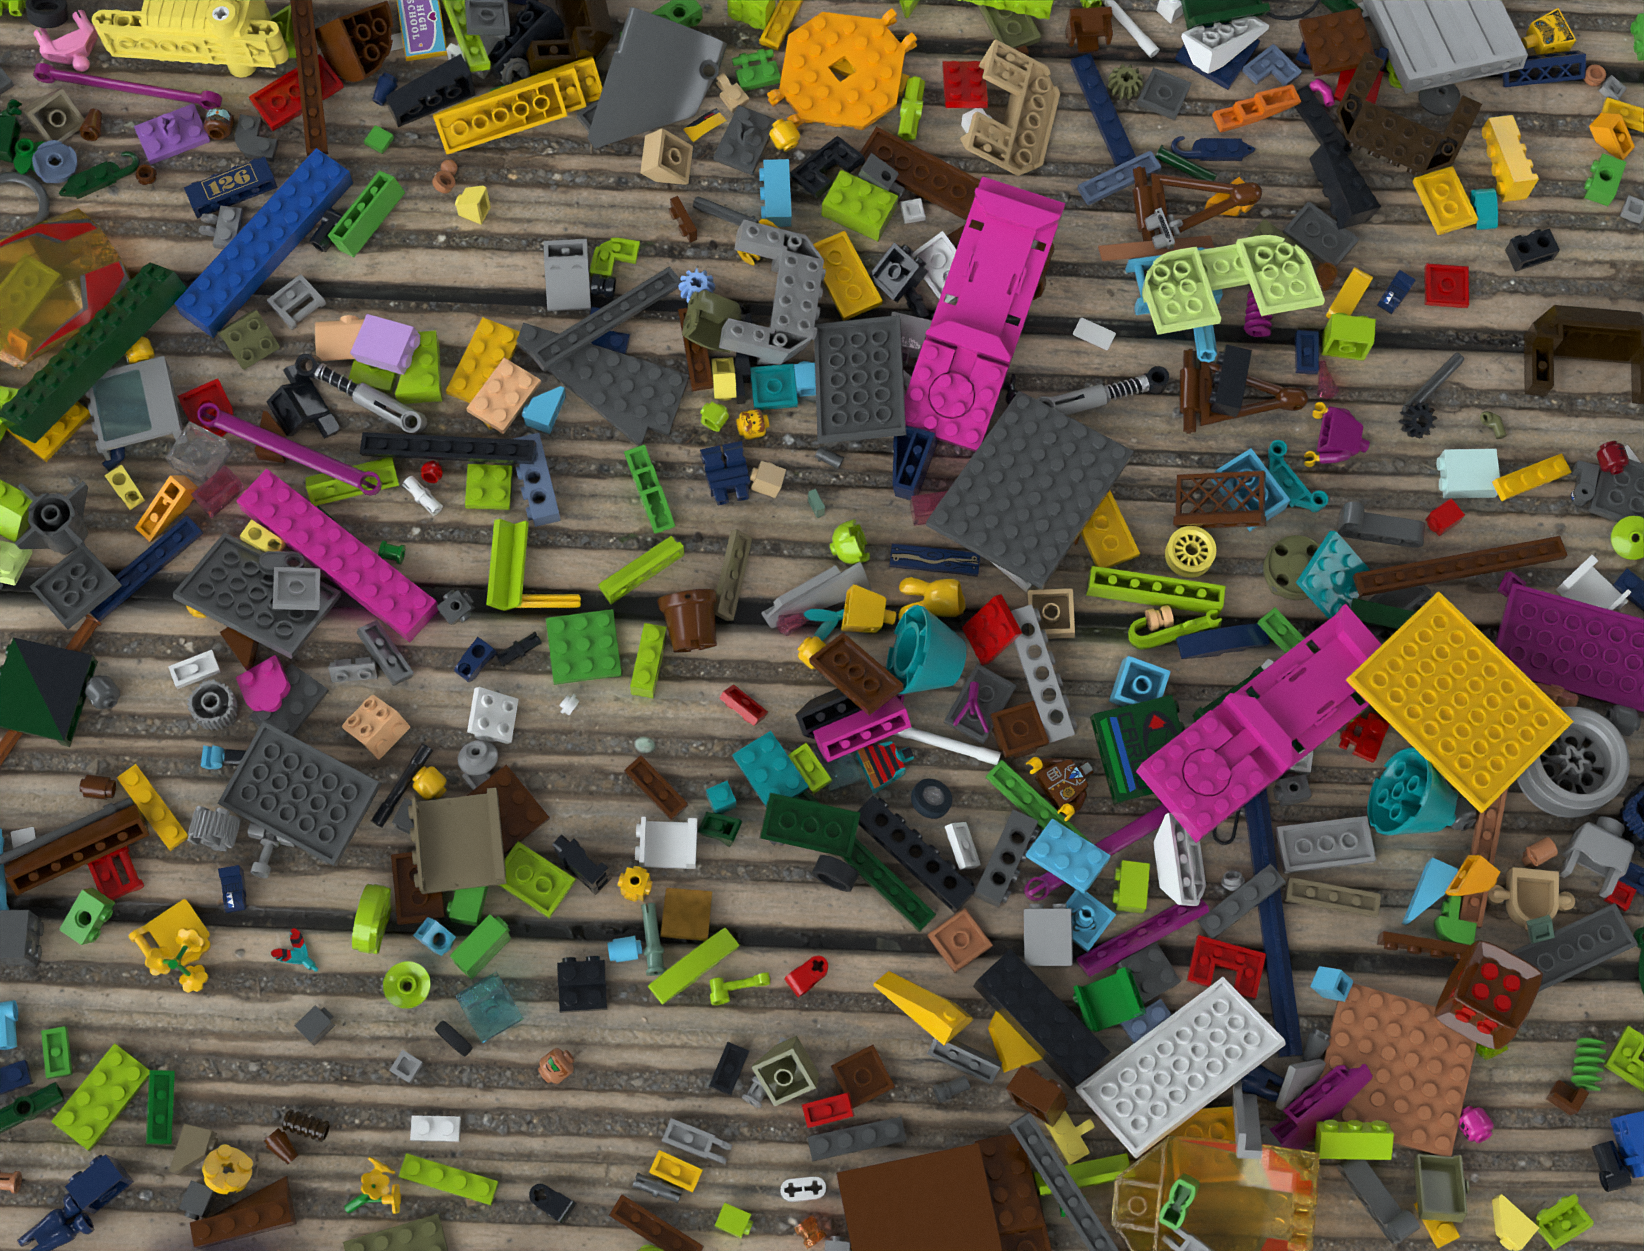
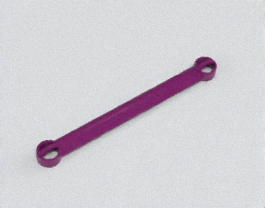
M45 63L36 64L33 76L43 83L61 81L200 104V106L207 110L220 107L222 97L213 91H203L201 93L56 70L53 66Z
M205 403L198 409V418L206 427H217L359 488L365 495L373 496L381 490L382 482L374 472L361 471L221 411L213 403ZM211 408L216 409L217 417L205 411ZM202 416H204V417H206V418H208V419H210V420H212V421H210V422L204 421L203 418H202ZM375 477L378 481L377 486L364 479ZM362 484L373 490H365Z
M1162 804L1094 845L1112 856L1158 829L1165 815L1171 812ZM1048 871L1040 877L1030 879L1024 887V892L1029 900L1038 902L1047 897L1048 893L1066 882ZM1032 882L1041 883L1039 886L1029 891V885ZM1041 889H1045L1041 897L1036 898L1032 896Z

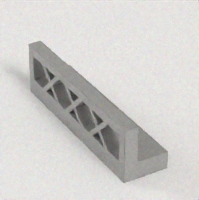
M1240 1079L1233 1084L1232 1094L1237 1158L1262 1159L1257 1095L1243 1094Z

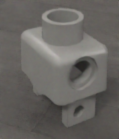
M1601 816L1598 818L1596 825L1587 822L1578 828L1562 854L1565 860L1559 871V876L1567 877L1572 873L1577 863L1605 877L1606 879L1599 892V896L1606 898L1611 895L1618 879L1626 874L1635 848L1631 842L1621 838L1625 830L1624 825L1612 818Z

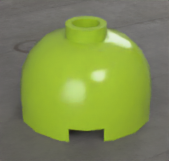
M856 519L840 524L834 530L832 535L833 542L830 543L832 554L834 556L837 555L842 562L850 565L866 562L870 557L869 553H865L864 547L867 545V540L861 525H855Z

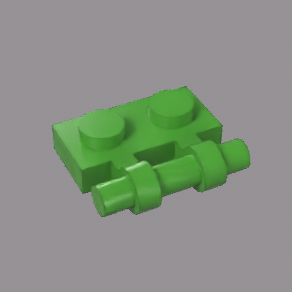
M759 49L756 53L747 55L742 53L739 54V57L732 58L733 66H742V69L735 70V75L743 91L780 83L781 76L776 61L767 62V58L774 57L772 49ZM754 61H759V62H760L759 65L750 66V67H749V64H748V63L754 62Z

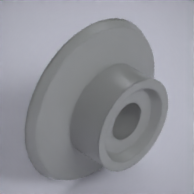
M485 740L472 741L466 744L459 752L458 765L463 772L469 775L487 773L498 761L497 748Z

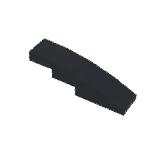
M751 313L746 314L744 322L752 324ZM736 352L735 363L737 404H744V383H751L749 362H757V357Z

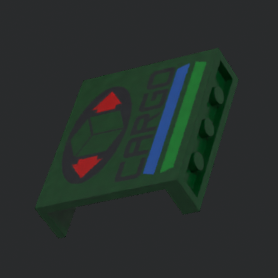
M1172 695L1094 713L1090 716L1113 805L1155 794L1136 771L1144 761L1185 730L1183 722L1179 721L1177 714L1180 712L1178 702L1173 699Z

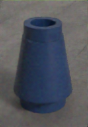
M385 72L382 76H379L372 101L383 106L386 102L385 96L397 89L398 79Z

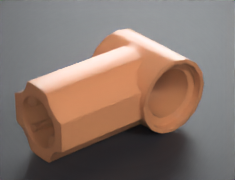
M1545 837L1526 847L1521 860L1525 867L1535 869L1547 860L1557 856L1558 850L1555 843L1549 837Z

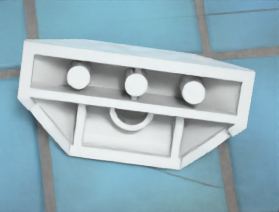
M1167 813L1153 842L1159 887L1178 905L1197 906L1206 888L1200 841L1196 843L1171 813Z

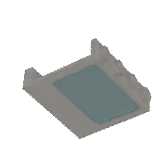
M164 356L110 369L86 392L87 398L91 400V403H88L90 415L94 416L95 420L91 422L94 434H98L99 439L95 441L96 448L99 454L103 453L107 461L111 460L109 450L169 434H173L177 442L186 440L170 367Z

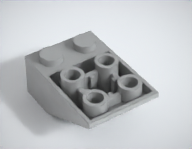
M587 239L543 241L547 311L591 309Z

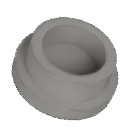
M1231 870L1224 873L1221 883L1224 888L1236 891L1245 884V879L1241 872Z

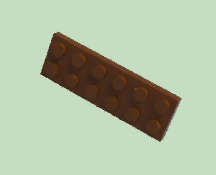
M876 126L860 151L864 155L865 162L871 153L899 173L895 181L897 184L967 220L975 198V189L978 188L981 180Z

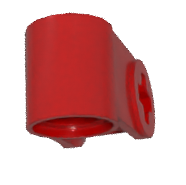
M813 956L803 965L789 973L784 980L799 998L827 975L828 962L823 956ZM816 962L818 965L822 963V972L818 970L814 972L813 963Z

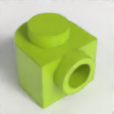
M712 401L710 404L706 403L700 412L702 414L701 423L711 430L719 432L729 419L727 408L722 404H715Z

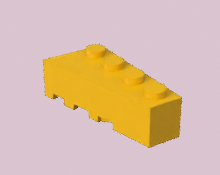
M1513 115L1488 118L1482 127V137L1486 139L1487 156L1491 158L1492 175L1495 176L1497 181V194L1500 195L1502 202L1527 199L1539 178L1537 173L1532 174L1531 168H1533V163L1531 159H1526L1527 148L1525 143L1520 144L1519 142L1521 134Z

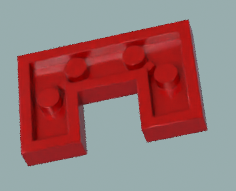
M1197 935L1186 981L1210 987L1215 966L1237 971L1233 985L1236 991L1242 997L1255 1000L1266 954Z

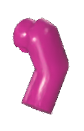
M1318 78L1310 83V88L1313 92L1320 91L1322 93L1326 107L1335 104L1332 88L1325 81Z

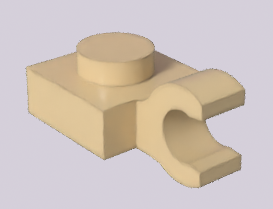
M724 73L716 77L718 80L716 84L723 91L720 93V98L732 113L736 111L738 105L744 106L749 102V97L738 83L731 85Z

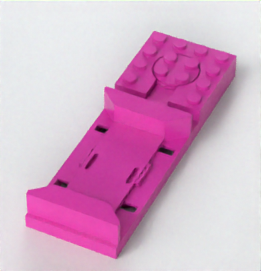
M1344 604L1336 615L1237 692L1227 695L1219 706L1207 712L1139 766L1136 772L1196 843L1199 842L1370 706L1367 701L1361 706L1358 705L1351 697L1356 690L1346 679L1382 644L1353 611ZM1311 641L1320 649L1316 654L1307 646ZM1252 687L1260 697L1258 699L1250 697L1246 691ZM1295 739L1305 749L1300 754L1292 746V741Z

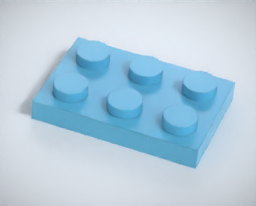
M1051 819L1026 853L1028 859L1083 894L1092 885L1111 856L1054 819Z

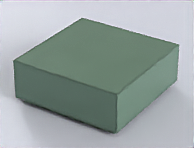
M816 489L809 491L807 501L815 516L820 518L825 515V506Z
M1549 915L1526 921L1529 939L1532 944L1555 938L1552 919Z

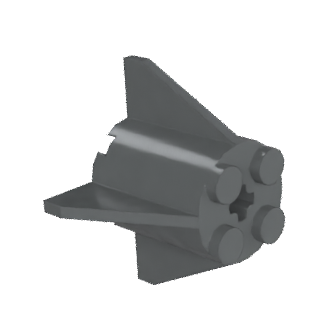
M84 481L66 497L61 493H44L36 497L22 483L18 485L23 493L32 501L28 509V522L32 528L14 543L19 549H51L54 552L66 555L85 545L84 541L88 536V530L83 520L88 486Z

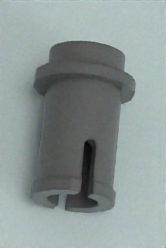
M820 446L815 458L818 459V462L823 461L838 470L844 457L827 449L828 446Z

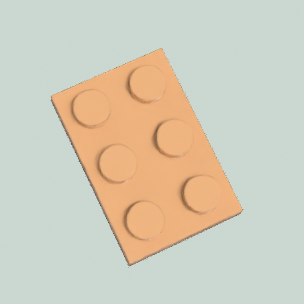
M503 358L466 408L467 412L504 434L539 387L541 380L508 359Z

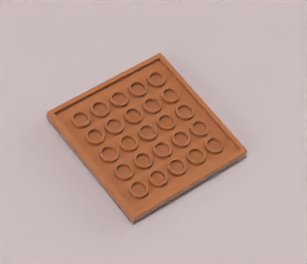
M1353 983L1345 1002L1337 1001L1329 1036H1331L1329 1040L1330 1045L1325 1050L1323 1061L1326 1064L1320 1079L1336 1066L1346 1065L1348 1068H1359L1362 1064L1368 1066L1373 1078L1331 1120L1337 1122H1348L1350 1120L1373 1122L1381 1120L1389 1123L1394 1133L1393 1143L1432 1155L1451 1157L1477 1043L1437 1020L1434 1016L1436 1009L1434 1006Z

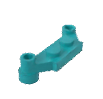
M1274 440L1268 448V471L1289 497L1291 508L1298 506L1309 509L1314 513L1325 508L1328 503V495L1320 490L1312 494L1284 461V456L1287 452L1286 443L1282 440Z

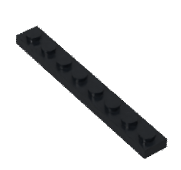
M362 432L360 454L362 456L534 464L536 451L535 440Z

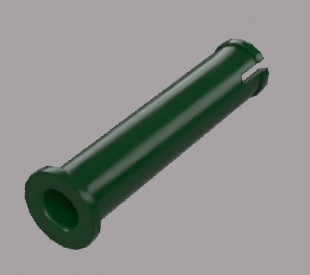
M1164 145L1160 146L1155 156L1156 159L1196 179L1215 181L1217 173H1213L1163 148Z

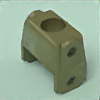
M707 290L693 292L688 303L682 335L702 347L730 353V350L719 348L721 331L728 318L741 321L740 305L735 301Z

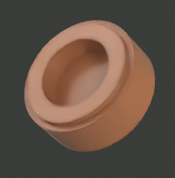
M1590 65L1585 71L1584 81L1590 86L1601 85L1606 78L1605 69L1600 65Z

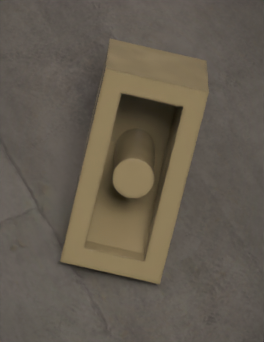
M184 1124L169 1172L180 1175L204 1161L207 1155L217 1147V1133L212 1130Z

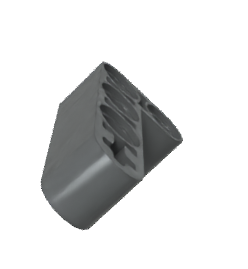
M1358 502L1344 504L1339 513L1338 534L1341 537L1411 548H1419L1424 544L1425 523L1422 521L1364 512L1365 506Z
M1344 1159L1336 1165L1341 1176L1392 1244L1402 1242L1420 1228L1418 1221L1408 1210L1402 1211L1366 1160Z

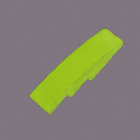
M723 928L650 983L648 987L663 1005L695 983L700 976L715 967L740 945L729 931Z

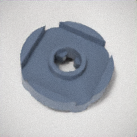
M51 140L42 143L32 157L34 170L45 183H62L67 181L69 177L76 175L78 166L76 153L69 145L66 146L60 141ZM52 158H56L57 161L61 160V163L57 166L50 164Z

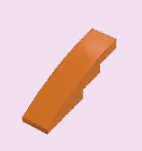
M1291 84L1258 92L1254 98L1237 101L1233 107L1214 111L1212 117L1219 132L1222 133L1283 112L1300 104L1301 100L1294 85Z

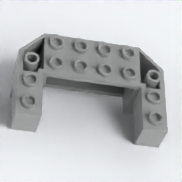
M743 220L737 230L734 250L772 259L771 271L778 272L771 324L768 328L728 318L722 327L719 348L758 357L757 365H781L805 350L810 341L816 337L817 327H814L815 320L818 319L820 314V308L817 305L823 293V288H820V284L824 280L826 269L823 268L824 259L806 235Z

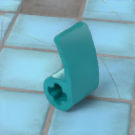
M1494 188L1471 190L1470 203L1473 209L1476 208V215L1479 219L1476 223V230L1497 228L1498 203L1496 190Z

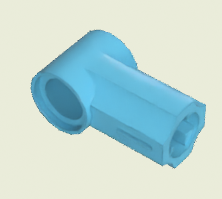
M15 1000L0 1002V1050H9L17 1047L16 1021H18L19 1015Z

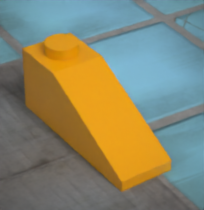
M170 475L135 526V529L149 542H153L190 505L200 488L185 475Z

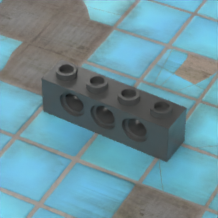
M1014 809L1012 810L975 890L974 897L998 908L1001 902L1006 904L1011 890L1007 888L1011 881L1015 883L1021 870L1017 869L1020 861L1025 862L1027 858L1026 853L1029 849L1026 847L1029 840L1034 842L1040 830L1035 828L1038 823L1037 820ZM1015 834L1020 835L1023 838V842L1020 844L1014 843L1011 836ZM1010 855L1014 863H1004L1002 856ZM995 875L1002 876L1004 884H995L992 877Z

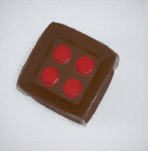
M1477 940L1462 954L1460 961L1453 969L1438 1000L1434 1016L1448 1028L1482 1046L1495 1050L1502 1049L1516 1036L1517 1031L1524 1023L1541 986L1543 973L1534 965L1490 942Z

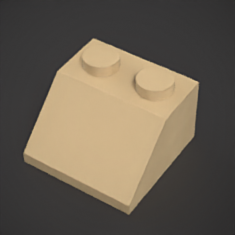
M663 128L645 135L640 173L655 182L688 184L693 146Z

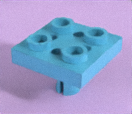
M1076 889L1065 904H1067V908L1074 909L1072 913L1076 912L1075 915H1072L1073 942L1088 952L1116 914L1088 892L1083 894Z

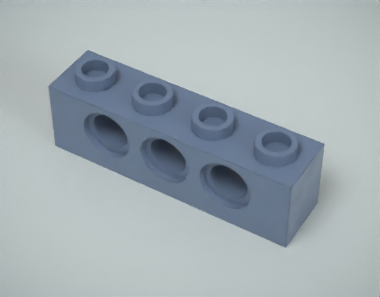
M535 433L514 438L518 440H535L536 442L534 464H519L520 466L516 467L518 479H523L525 485L521 487L523 500L528 499L530 506L525 507L528 520H533L535 527L561 521L540 434ZM534 477L540 478L539 482L537 483H531L529 481ZM539 497L545 498V501L542 503L534 502Z

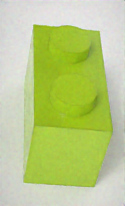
M1122 860L1119 867H1115L1114 880L1118 881L1117 889H1114L1112 894V903H1116L1115 910L1144 913L1147 906L1149 863Z

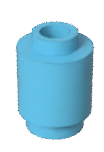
M635 936L613 939V942L607 943L610 961L616 960V963L637 960L638 954H642L641 940H636Z

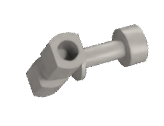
M250 822L247 832L248 836L260 839V843L264 845L259 862L253 863L250 873L260 878H268L271 871L268 862L273 848H278L279 844L291 847L295 845Z

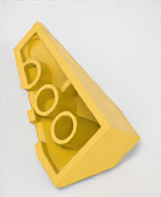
M886 972L873 984L875 988L944 1046L974 1019L956 1003L893 972Z

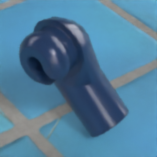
M125 446L110 450L111 460L102 462V465L108 471H111L124 460Z

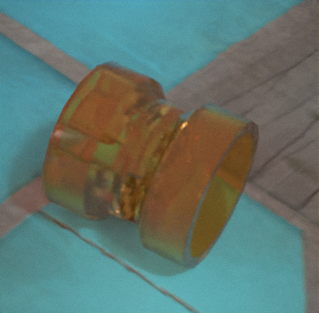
M1322 263L1316 269L1315 274L1321 291L1329 290L1337 278L1338 271L1332 263Z
M814 1215L794 1228L796 1234L803 1238V1244L807 1250L827 1236L824 1230L819 1229L817 1226V1220Z

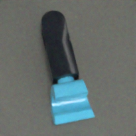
M203 745L201 767L205 769H219L223 766V762L225 766H238L246 750H225L218 746L212 745V747Z

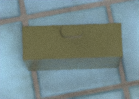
M1417 1154L1414 1160L1419 1219L1462 1223L1468 1214L1466 1193L1469 1194L1470 1192L1469 1180H1464L1462 1155L1449 1157Z

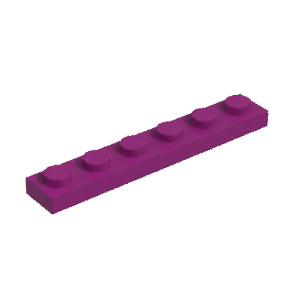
M1200 899V903L1197 906L1175 904L1076 958L1078 965L1091 977L1210 912L1208 905L1202 899Z

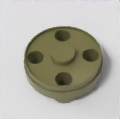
M1301 535L1287 536L1277 541L1269 549L1263 563V573L1270 591L1275 595L1290 600L1308 599L1309 597L1296 584V581L1312 558L1307 554V551H1312L1315 554L1320 544L1309 537ZM1275 550H1281L1285 556H1279ZM1276 580H1283L1286 586L1279 585Z

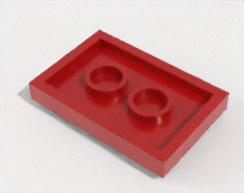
M981 61L942 62L945 108H988L986 80L982 78L984 69L979 67Z
M1002 594L994 596L962 627L982 666L990 664L1022 634Z

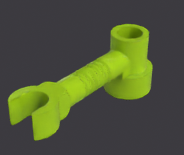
M769 972L725 983L722 977L709 980L711 1004L722 1005L730 1001L728 991L770 985Z

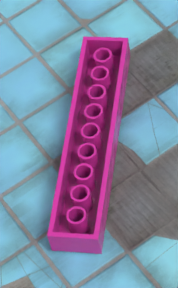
M267 468L236 500L241 511L259 525L281 538L293 552L302 554L304 560L311 566L320 568L321 574L409 643L439 611L436 600Z

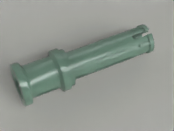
M648 903V906L643 904L641 909L646 939L644 956L647 957L648 966L646 975L658 976L667 971V968L664 967L663 962L665 951L663 946H660L656 904Z

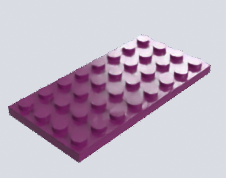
M1515 583L1510 585L1495 646L1532 682H1539L1549 686L1555 684L1563 687L1564 690L1570 691V693L1613 705L1631 707L1644 713V619Z

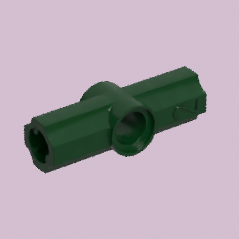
M57 1082L28 1096L18 1097L12 1104L0 1109V1134L25 1121L34 1120L39 1114L65 1102L63 1092ZM30 1103V1111L23 1115V1105Z

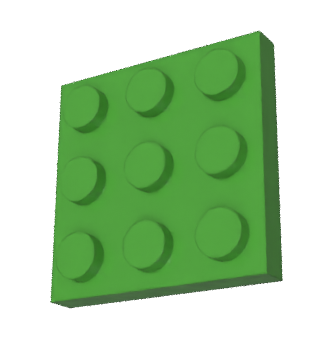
M613 609L546 618L554 685L622 676Z

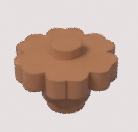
M1537 682L1536 685L1559 708L1576 707L1579 700L1577 695L1555 684L1549 686Z

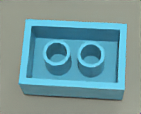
M1252 448L1215 470V473L1265 471L1266 521L1284 511L1290 502L1289 497ZM1251 477L1245 484L1253 491L1259 485L1260 477ZM1230 478L1224 486L1231 492L1240 482L1236 478ZM1211 479V481L1216 486L1218 483L1214 479ZM1243 486L1234 496L1242 502L1250 492ZM1222 487L1219 489L1225 498L1228 493ZM1254 496L1245 507L1248 510H1259V500ZM1233 497L1228 501L1233 510L1239 505ZM1246 527V528H1247V529L1249 530V532H1250V531L1254 530V529L1257 528V527Z

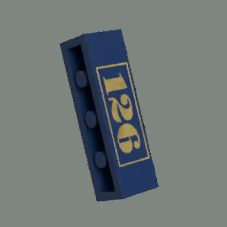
M262 157L255 158L241 166H234L223 173L213 174L205 180L193 182L189 186L184 187V190L198 219L204 213L211 214L219 211L220 206H232L278 187L266 158Z

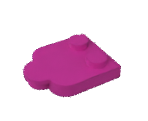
M276 655L236 677L245 702L253 711H277L282 705V699L288 695L291 688L282 664Z

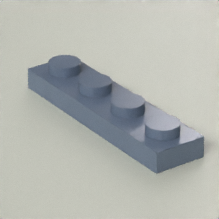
M1150 150L1079 184L1077 190L1088 206L1134 184L1133 169L1139 166L1145 167L1146 175L1149 177L1151 176L1150 173L1159 172L1161 165Z

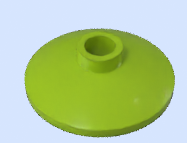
M1628 516L1619 520L1613 527L1611 544L1619 556L1629 560L1644 558L1643 517ZM1633 534H1637L1639 536V540L1637 542L1632 541Z
M411 961L400 962L391 967L383 980L385 997L392 1005L402 1009L414 1008L423 1003L431 988L428 972L420 964ZM406 983H412L410 990H404Z

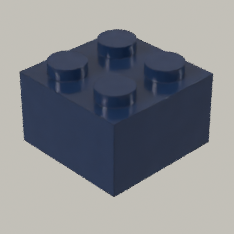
M107 1154L95 1157L89 1163V1168L84 1172L79 1171L69 1179L70 1183L65 1186L80 1208L93 1214L134 1183L120 1162Z

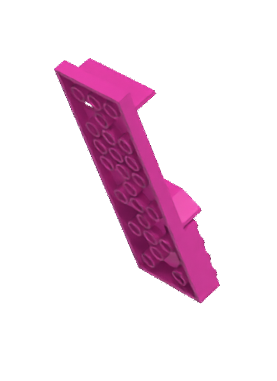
M982 176L978 188L975 189L972 207L930 328L926 331V340L923 342L905 394L907 426L933 432L937 440L972 452H976L982 444L1056 234L1065 203ZM972 220L984 223L982 231L970 228ZM1033 240L1046 244L1044 252L1031 248ZM947 294L958 298L956 306L944 302ZM1007 315L1021 318L1019 326L1006 323Z

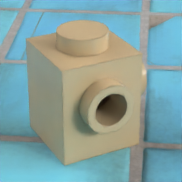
M761 461L758 468L754 467L749 478L753 481L751 490L776 498L782 487L786 469L775 466L770 462Z

